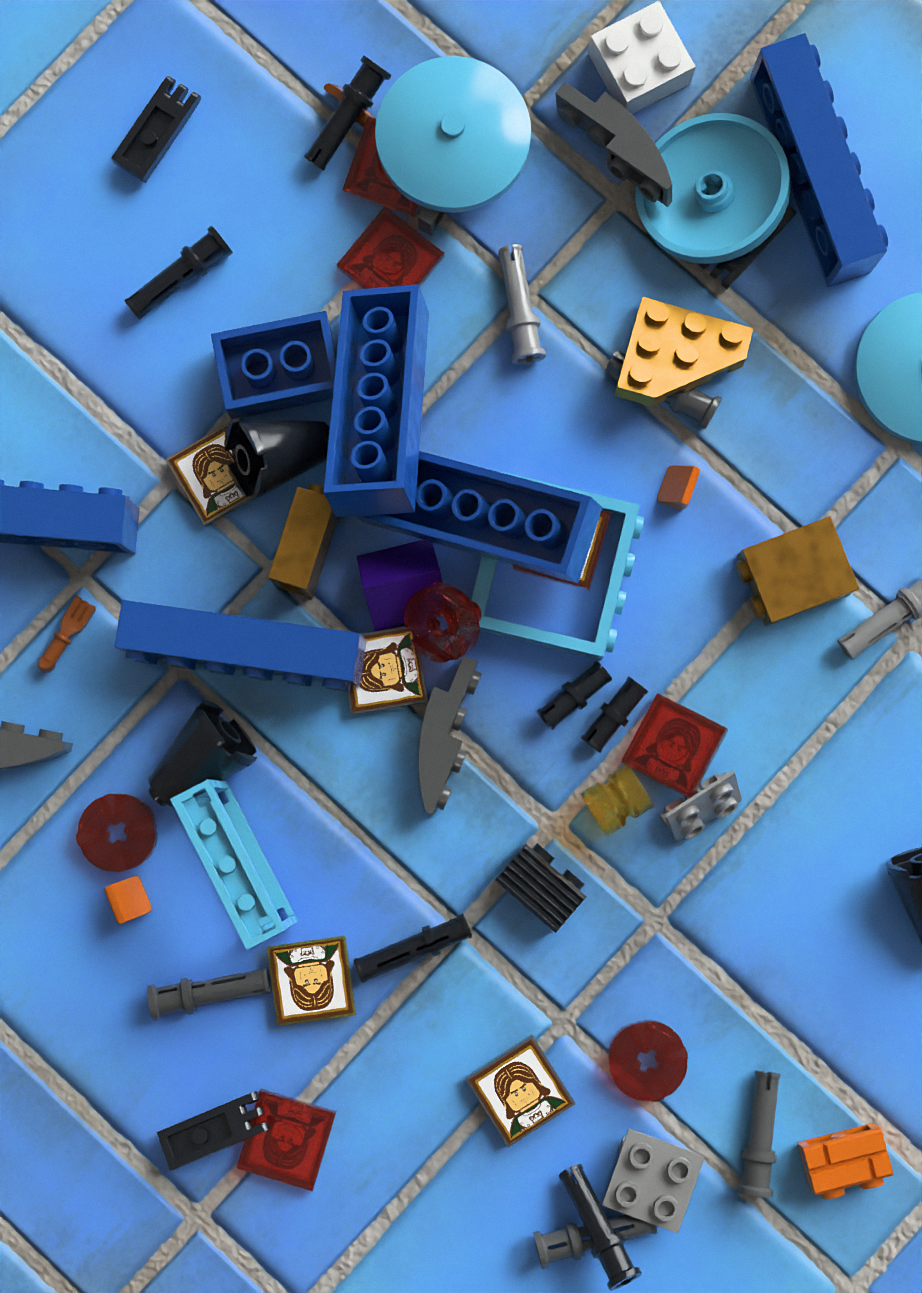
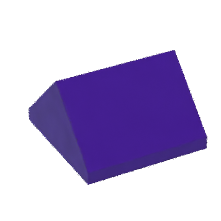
M419 540L356 556L375 632L450 613L432 542Z

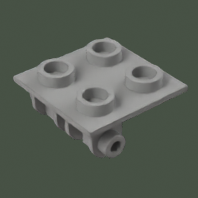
M733 770L729 773L725 772L720 776L717 773L700 784L703 790H700L698 786L695 787L694 791L696 794L691 797L684 794L686 801L679 797L664 807L665 812L660 814V817L667 828L670 827L676 843L684 838L689 840L698 836L705 829L707 823L716 817L724 818L737 809L738 803L742 801Z
M629 1128L626 1137L623 1136L618 1149L620 1154L602 1206L678 1233L705 1156Z

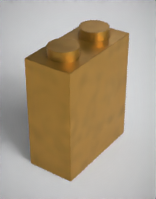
M309 484L308 489L297 486L268 576L276 587L310 598L314 597L339 517H336L323 493L324 487Z
M831 516L742 549L737 554L739 561L735 562L738 576L743 584L748 582L754 596L749 599L752 611L757 620L763 619L765 626L859 590Z

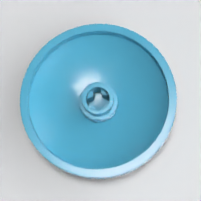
M448 56L422 62L406 71L393 83L385 94L378 110L375 138L381 166L388 179L400 193L422 207L434 211L457 213L484 207L500 198L511 188L520 176L528 158L531 126L529 113L520 92L504 74L479 60Z
M712 113L682 122L665 133L655 143L667 166L672 181V202L668 207L658 200L656 202L648 200L641 194L636 185L637 211L652 240L661 249L676 258L692 263L712 264L740 257L759 246L772 234L781 222L789 204L791 173L782 146L767 128L741 115Z
M922 292L913 293L895 300L872 319L859 339L853 365L856 391L868 415L890 435L916 445H922Z

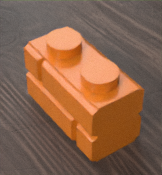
M874 1122L797 1142L808 1187L815 1196L821 1194L822 1199H833L843 1196L846 1193L844 1188L859 1184L861 1189L876 1188L884 1184L883 1178L893 1176L882 1130Z

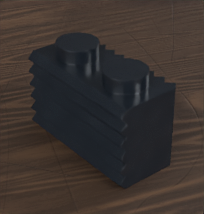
M525 843L495 878V881L556 933L587 897L580 891L585 884L568 869L562 875L550 864L555 858L538 843L533 848H530Z

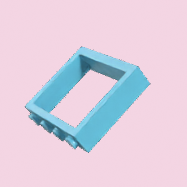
M502 472L591 496L603 507L602 511L624 516L595 641L590 642L484 616L498 561L483 556L465 626L491 634L602 660L605 651L612 653L617 636V630L611 629L614 613L621 615L626 598V592L620 591L623 576H631L635 560V554L629 553L632 538L639 540L644 517L637 516L640 505Z
M207 779L170 799L246 950L298 922L227 781ZM222 791L225 792L229 800L224 805L217 795ZM282 907L289 917L283 921L277 912Z

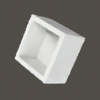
M660 1L591 35L588 55L610 95L631 114L691 84L696 66Z

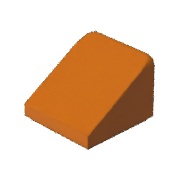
M669 466L660 487L657 501L679 510L685 509L689 504L700 474L699 468L695 466Z
M133 876L105 887V894L119 924L138 918L152 910L148 896L138 876Z

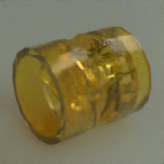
M627 764L608 775V783L605 785L597 782L580 793L588 810L606 836L625 826L627 816L637 818L654 807L643 785Z

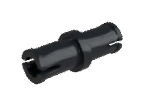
M595 661L590 668L572 683L569 681L561 686L563 690L542 708H539L537 713L544 723L548 724L551 730H554L560 722L577 708L582 710L588 705L586 701L604 685L610 683L612 678L603 666L601 667L598 661Z
M628 676L608 704L605 702L600 707L602 712L580 738L601 753L621 725L623 727L627 725L629 721L626 718L648 691Z

